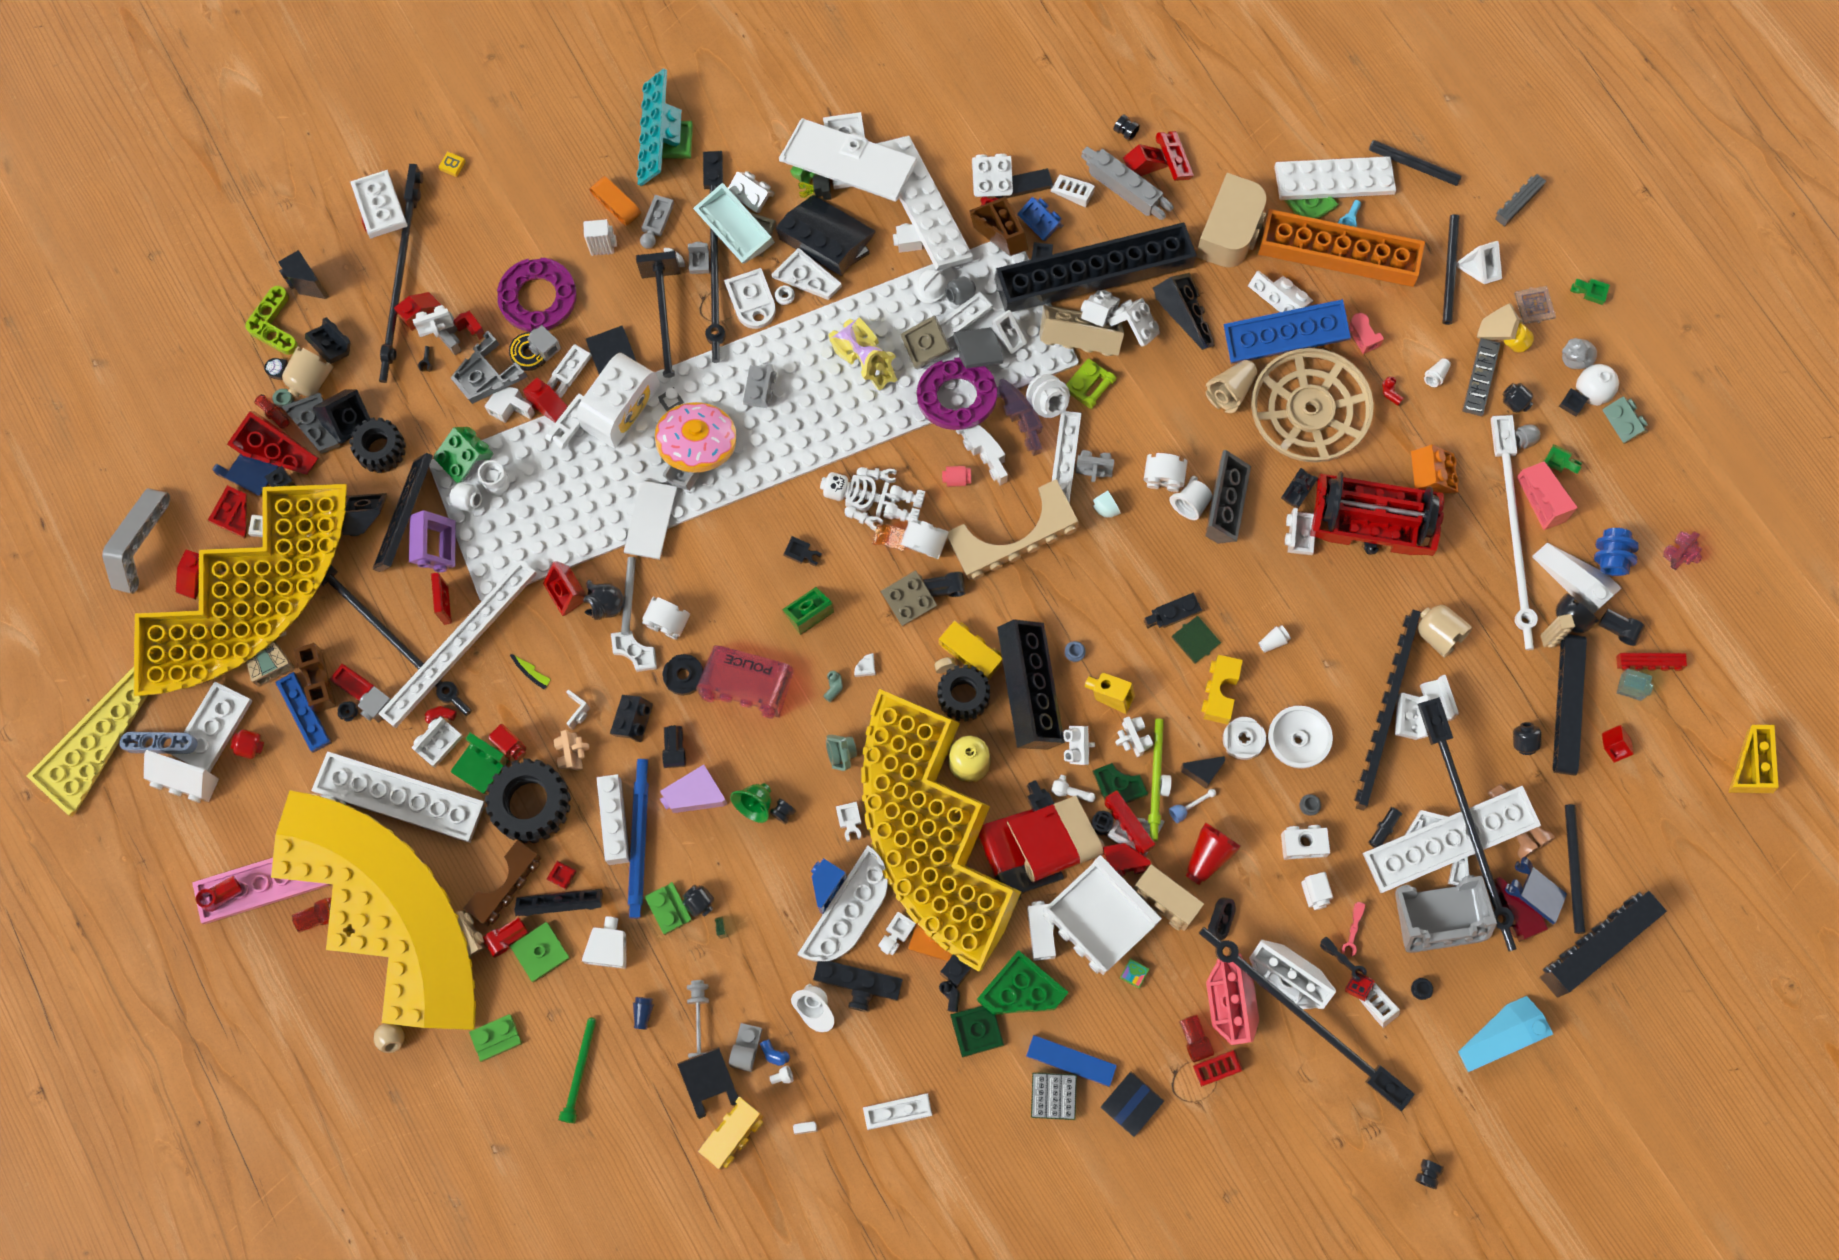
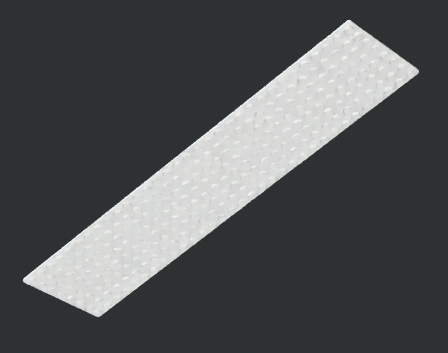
M990 241L970 249L973 255L971 262L951 267L955 272L956 278L963 276L969 278L976 286L975 295L981 292L993 305L989 312L964 331L989 327L993 329V321L1005 313L994 280L996 268L1029 260L1025 251L1009 256ZM934 264L721 346L719 363L712 362L711 350L673 365L674 377H663L664 369L655 372L660 387L615 449L580 427L570 439L567 447L562 450L557 447L555 442H550L546 439L547 433L555 424L546 416L483 439L482 441L487 443L489 449L494 453L490 460H495L503 466L510 483L508 489L502 494L492 495L488 493L477 474L480 465L489 460H478L461 482L476 486L482 495L481 504L473 511L457 509L452 505L450 492L459 483H456L432 459L429 465L448 517L456 520L455 536L479 599L483 601L519 560H522L537 573L529 583L531 584L546 578L552 563L555 561L566 564L571 568L625 546L641 480L673 486L663 476L669 464L661 458L655 444L656 426L661 417L667 412L659 402L658 397L665 392L666 397L663 400L668 407L679 402L677 399L678 394L684 401L683 404L692 402L710 404L723 410L731 418L736 429L735 449L731 457L724 464L706 472H699L700 475L690 491L677 487L668 529L932 424L922 414L918 406V382L930 366L941 360L943 362L954 360L955 357H959L960 350L952 339L948 342L951 352L917 370L913 366L900 334L934 315L940 322L961 306L951 303L947 299L946 293L942 298L933 303H924L915 296L914 283L921 273ZM1043 305L1011 312L1027 344L1013 354H1010L998 341L1004 360L1003 364L985 366L994 377L997 386V397L1030 384V381L1043 374L1055 375L1078 365V359L1073 349L1065 348L1059 344L1047 345L1040 341L1039 333ZM857 318H861L879 341L877 346L885 352L889 351L895 354L896 357L891 362L897 378L895 383L892 381L888 382L879 391L870 379H863L861 375L862 366L858 358L851 365L835 353L828 335L833 330L840 332L844 329V322L848 319L855 321ZM768 364H773V369L777 372L775 383L771 385L773 398L772 401H768L767 408L743 405L750 365L768 368ZM876 370L875 374L879 375L880 371ZM952 379L940 387L937 397L945 408L958 410L972 405L977 397V391L974 385L966 380ZM562 431L558 433L560 437L564 434Z

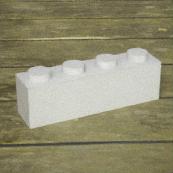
M618 774L597 777L605 861L608 865L629 863L630 855L622 780Z

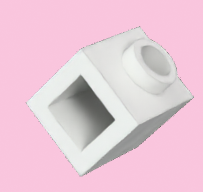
M905 223L896 226V234H893L894 246H898L899 253L922 250V241L913 224Z

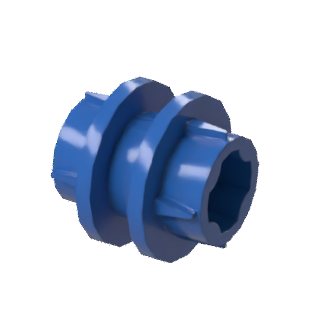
M1609 528L1604 530L1603 537L1596 540V548L1600 551L1594 554V560L1600 564L1602 573L1611 576H1624L1629 574L1630 567L1637 564V556L1633 553L1639 550V543L1633 539V534L1630 530Z

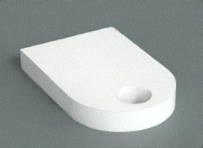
M761 268L724 280L736 315L744 326L751 329H760L772 322L776 313L775 303ZM757 314L764 316L762 321H755L753 318Z

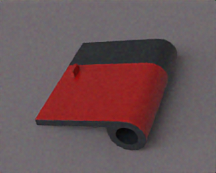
M1032 809L982 825L978 835L995 879L1021 891L1018 901L1022 899L1021 895L1027 891L1064 879L1060 871L1032 882L1026 873V860L1007 822L1033 812Z

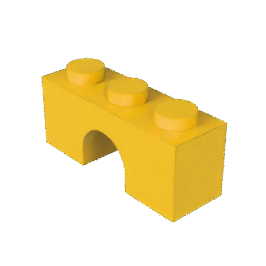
M1218 655L1215 661H1211L1209 672L1213 674L1212 679L1208 680L1205 692L1209 694L1208 699L1203 700L1201 712H1204L1203 719L1229 724L1235 700L1223 696L1220 686L1223 684H1237L1243 660Z

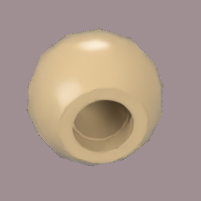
M384 1023L374 1033V1044L384 1053H393L399 1050L404 1043L405 1033L400 1025Z

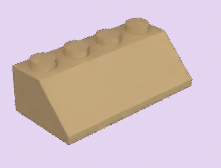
M1043 305L1039 333L1040 341H1043V343L1047 345L1059 344L1068 349H1074V347L1081 348L1089 353L1097 351L1105 356L1119 355L1124 336L1121 322L1113 326L1108 322L1104 327L1081 319L1083 312Z

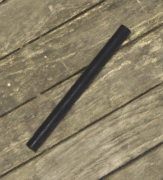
M1457 214L1450 215L1442 320L1444 325H1451L1453 323L1460 216Z
M1568 804L1565 805L1574 934H1584L1586 932L1576 805Z

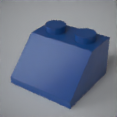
M824 858L821 863L818 861L811 870L817 906L822 915L847 878L843 870Z

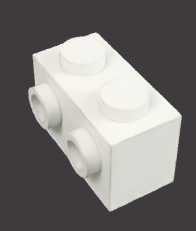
M1098 290L1094 295H1090L1088 300H1084L1081 311H1083L1081 319L1104 327L1109 322L1107 319L1113 315L1112 311L1118 308L1120 299L1112 296L1106 290Z

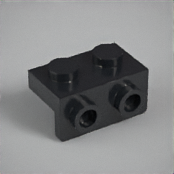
M327 317L322 319V326L305 333V339L326 362L332 364L349 356L351 345L349 338L343 335L336 324Z
M622 695L610 734L615 737L630 738L636 742H642L653 703L640 696Z

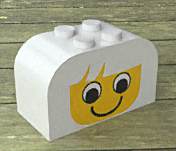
M622 353L616 354L587 391L578 407L577 419L581 428L615 449L660 387L656 373Z

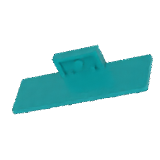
M664 68L646 81L642 87L640 152L638 154L639 168L637 170V184L639 186L644 185L661 172L663 142L674 147L680 144L682 110L665 103L667 70Z

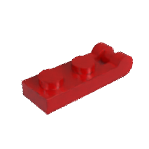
M1169 131L1167 134L1165 132H1158L1156 134V142L1162 148L1174 181L1190 180L1194 175L1177 132Z

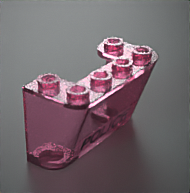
M715 645L696 689L704 701L714 702V700L720 699L725 702H731L733 700L740 702L741 706L747 708L752 706L758 707L759 711L762 712L761 715L773 719L775 716L780 718L794 670L792 666L783 662Z

